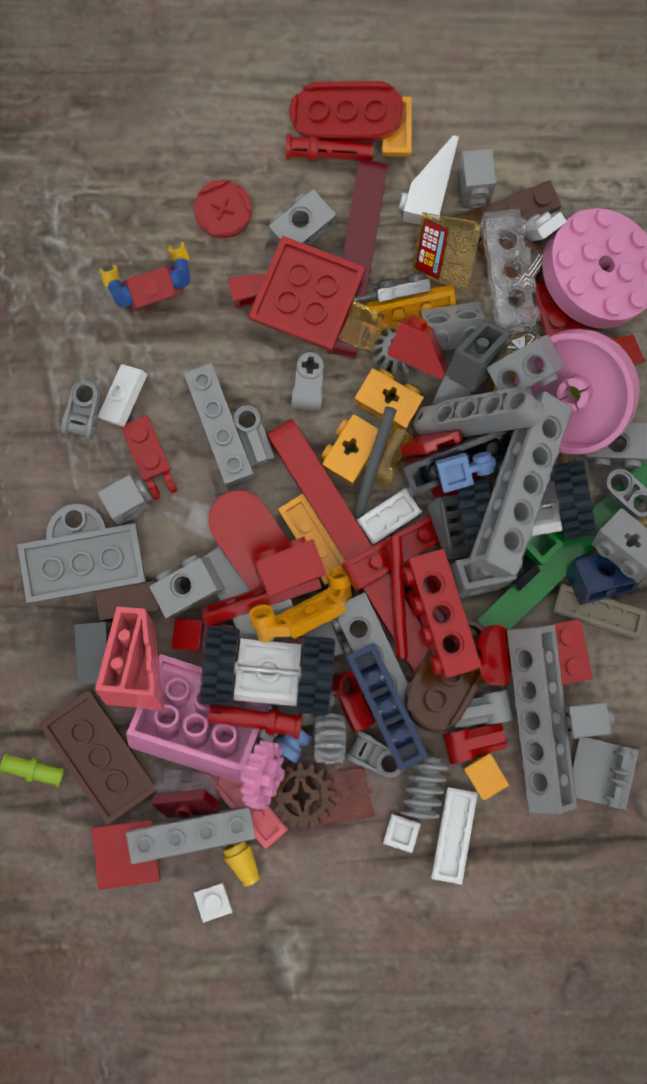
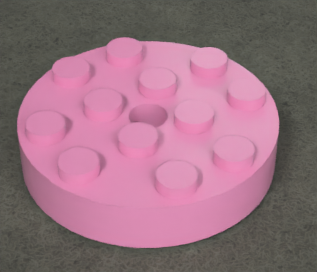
M586 209L572 215L566 220L565 224L551 235L545 246L542 270L547 289L556 304L568 316L584 325L602 329L624 325L647 308V233L628 217L608 209Z
M571 329L550 336V339L565 368L556 372L558 378L542 387L539 382L530 386L533 391L530 394L546 391L572 407L568 419L569 425L563 434L559 446L560 453L573 455L591 453L609 445L631 423L639 403L640 387L638 375L628 354L609 337L586 329ZM536 356L537 367L544 370L543 360ZM516 374L514 383L518 384L519 378ZM571 386L578 388L579 391L585 389L580 393V399L575 398L571 394Z

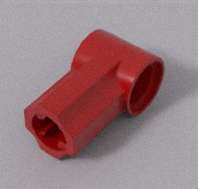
M354 672L334 673L332 675L331 695L337 698L352 732H358L374 725L376 719ZM346 678L350 684L348 692H345L343 689V682Z
M501 723L490 724L472 730L466 728L443 734L450 764L473 760L478 755L507 748L506 737Z

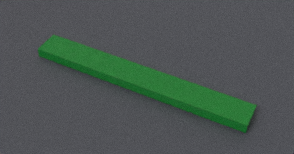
M642 464L641 468L633 469L630 473L647 488V464ZM620 481L613 489L622 492L624 488L623 482ZM606 497L593 507L597 534L620 510ZM635 498L633 502L634 508L636 509L643 500ZM596 535L567 540L543 565H537L541 571L524 588L518 591L511 586L476 621L484 627L500 624L506 630L512 629L567 575L566 573L573 564L574 559L581 555L589 554L595 548L591 543Z

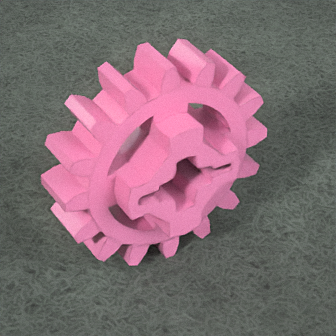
M261 740L259 745L256 744L254 746V753L249 754L248 762L242 769L240 780L244 782L241 793L244 794L242 802H246L245 806L264 810L266 804L270 805L271 797L276 795L277 788L280 782L283 781L285 772L281 768L284 757H281L283 749L279 748L280 744Z

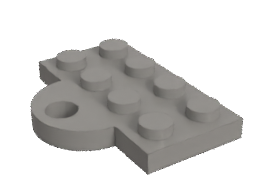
M71 504L59 509L48 523L47 539L17 544L26 603L28 604L146 582L137 524L133 523L107 528L102 516L86 505ZM72 512H80L82 514L83 521L79 527L71 528L67 524V518Z

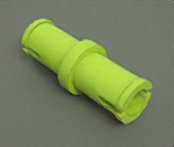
M8 753L4 754L0 766L1 773L4 772L26 778V782L32 783L34 780L58 788L61 785L65 769L39 763V759L36 758L27 760L9 755Z

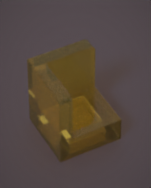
M353 301L348 318L339 334V339L367 352H371L383 330L385 314Z

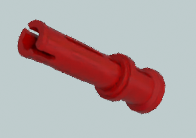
M286 134L285 160L304 158L309 159V162L317 161V158L372 161L373 143L318 140V137L315 135H311L310 138H301Z
M210 704L208 723L266 730V734L269 736L277 733L294 736V739L299 740L303 713L295 715L278 712L275 708L269 709V712Z

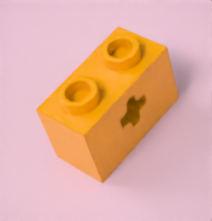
M372 368L354 398V405L380 420L386 406L395 408L397 412L392 427L405 433L419 410L424 397L420 395L421 392L416 387L407 383L403 386L394 381L395 376L384 369L377 371ZM392 393L395 395V401L392 400L388 404L385 402V396H389Z
M354 414L349 421L344 419L336 431L339 438L334 446L328 444L320 457L324 461L322 463L324 470L353 487L368 463L378 428ZM353 443L356 445L355 451L357 453L351 452L348 456L345 454L344 445L349 447Z

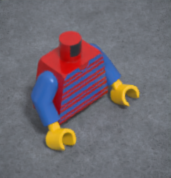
M181 242V246L174 250L172 246L168 247L174 266L155 269L128 278L122 283L116 265H112L113 270L107 272L101 268L100 273L105 287H108L115 303L119 307L130 306L132 312L183 295L182 288L187 287L190 283L188 266L190 256L184 242Z

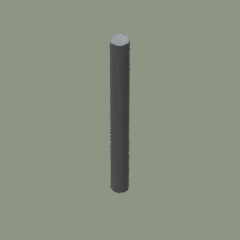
M386 406L352 512L355 519H359L365 513L397 412L393 407Z

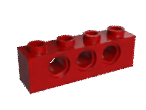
M441 549L408 559L404 563L405 568L402 569V575L406 586H411L414 598H411L413 611L416 616L420 615L422 620L421 636L424 644L430 646L433 657H430L433 673L439 675L440 681L482 668L445 550ZM425 579L435 582L437 587L435 594L428 593L424 589L423 582ZM434 608L444 611L446 615L445 623H438L434 620ZM444 638H450L454 641L455 651L453 653H448L443 649L442 641Z

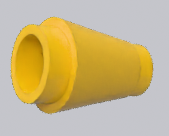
M245 841L232 843L222 849L224 861L243 883L244 887L250 886L260 879L250 843Z

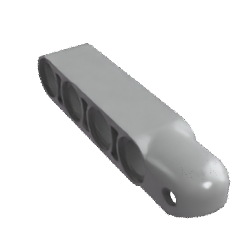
M515 387L445 400L436 405L421 407L415 415L413 426L419 435L460 430L462 437L476 436L534 426L543 418L545 407L526 389Z

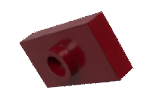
M206 789L154 794L152 799V805L167 818H192L193 815L219 813L221 805Z

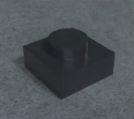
M524 554L522 566L516 575L517 579L509 583L518 591L524 588L541 571L537 564Z

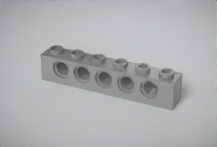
M546 391L532 394L545 407V413L540 422L531 427L514 429L469 563L496 578L514 577L522 566V557L526 545L531 539L532 527L536 515L541 509V500L545 488L550 482V473L554 461L559 455V446L563 434L569 425L568 419L572 407Z
M555 625L507 630L508 648L510 651L511 676L514 684L515 708L518 717L519 739L521 741L523 758L522 766L525 774L529 813L562 814L576 809L577 801Z

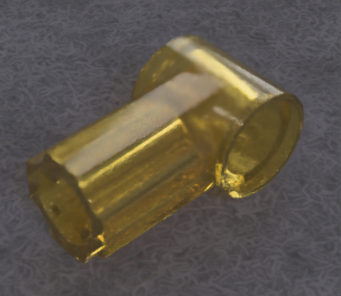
M392 425L374 481L385 488L389 486L398 470L396 461L400 460L403 456L400 447L413 438V436L400 427ZM367 460V462H366V464H365V466H364V468H363V470H362V472H361V474H362L363 476H364V473H365V470H366V467H367V464H368V460Z

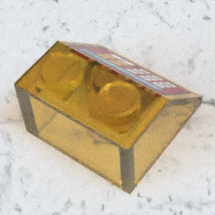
M422 212L412 271L416 273L423 272L424 277L439 284L469 289L481 231V222Z

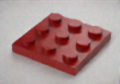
M282 236L248 318L250 321L332 352L363 279L366 267Z

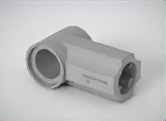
M248 405L238 408L234 414V424L251 468L274 460L275 457L257 409ZM245 415H251L256 419L255 424L250 428L240 425V420Z
M508 690L482 694L481 697L472 698L464 715L454 725V728L474 726L481 723L489 725L512 721L513 715Z

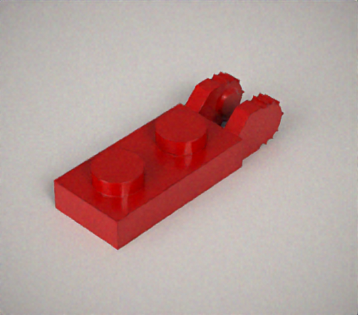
M146 415L125 424V427H121L144 482L146 481L154 501L161 499L160 491L153 478L163 474L166 480L165 484L171 494L177 492V487L170 473V465L149 416Z

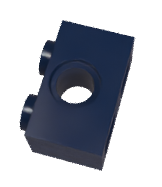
M584 554L577 557L566 573L579 605L634 592L641 583V581L637 583L633 578L626 576L616 564L600 554L594 556ZM599 571L604 572L607 576L602 575Z

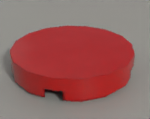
M218 180L210 182L200 190L194 203V212L197 223L205 233L215 238L226 239L235 237L244 231L250 222L252 207L250 197L243 187L228 180Z
M500 624L486 626L481 631L477 642V650H481L482 658H479L482 668L479 670L487 684L503 686L508 684L512 678L507 630Z

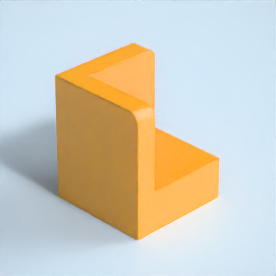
M490 753L483 754L461 767L483 800L490 798L509 786Z

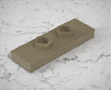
M560 584L551 612L573 620L581 619L582 623L635 640H640L647 617L646 610L609 598L579 605L573 588L565 584Z

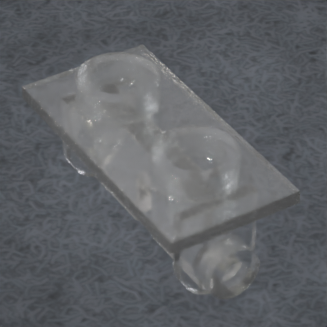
M162 769L153 789L158 791V793L206 789L219 800L220 790L216 789L220 777L204 771Z

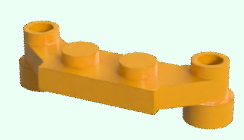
M341 565L328 570L329 588L278 615H274L273 608L269 605H259L252 608L249 612V618L252 627L256 629L258 640L269 642L275 637L288 636L296 639L345 613V604L352 598L350 586L352 583Z

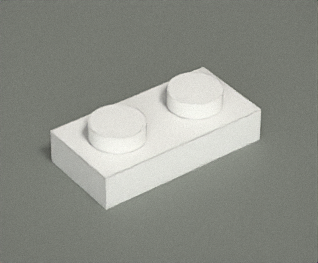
M547 211L542 215L536 214L524 222L526 228L518 234L529 242L542 240L567 221L561 212L550 214Z

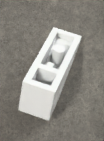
M453 135L413 180L409 193L403 192L399 210L404 211L403 221L422 226L424 219L438 223L459 136Z

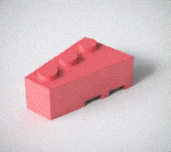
M116 607L95 691L106 705L164 710L156 627L146 609Z

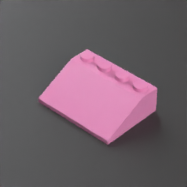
M160 654L159 666L164 710L136 709L126 733L129 748L244 785V782L240 780L241 771L248 762L249 754L254 753V746L258 745L262 730L212 722L208 723L210 704L200 703L202 667ZM233 697V704L229 707L268 712L270 703L234 700Z

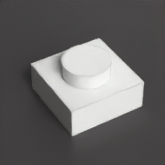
M224 882L194 892L203 923L233 912Z

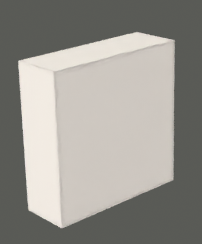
M391 814L383 844L412 853L421 823Z

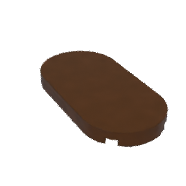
M467 619L477 650L478 638L484 626L477 621ZM444 638L442 641L443 649L448 653H453L455 651L454 641L450 638ZM429 647L406 688L404 702L410 719L417 726L427 731L438 732L446 730L460 721L480 686L483 677L480 670L477 669L440 681L439 675H435L431 668L430 657H433ZM477 650L478 657L482 658L481 650Z

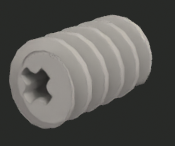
M428 756V758L410 766L418 772L416 775H409L407 778L415 783L414 787L405 788V791L413 796L412 799H405L402 802L410 808V811L400 812L407 816L426 820L439 818V813L433 810L432 807L441 806L442 801L434 796L444 794L445 790L438 786L437 783L446 782L447 777L439 772L449 769V765L443 762L442 759Z

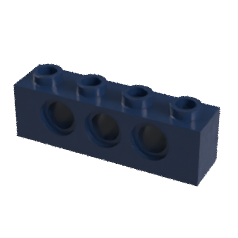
M375 643L347 655V660L399 770L401 771L428 758Z

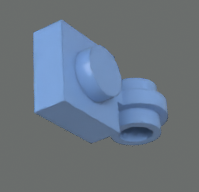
M490 452L474 455L471 464H469L465 453L435 461L444 493L474 485L471 473L476 472L478 476L488 475L495 471L494 466L496 465L495 457H491Z

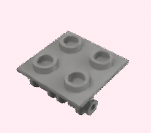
M587 737L579 738L572 766L576 798L626 810L639 750Z

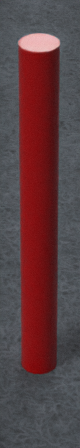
M389 536L396 658H408L405 590L402 575V536Z

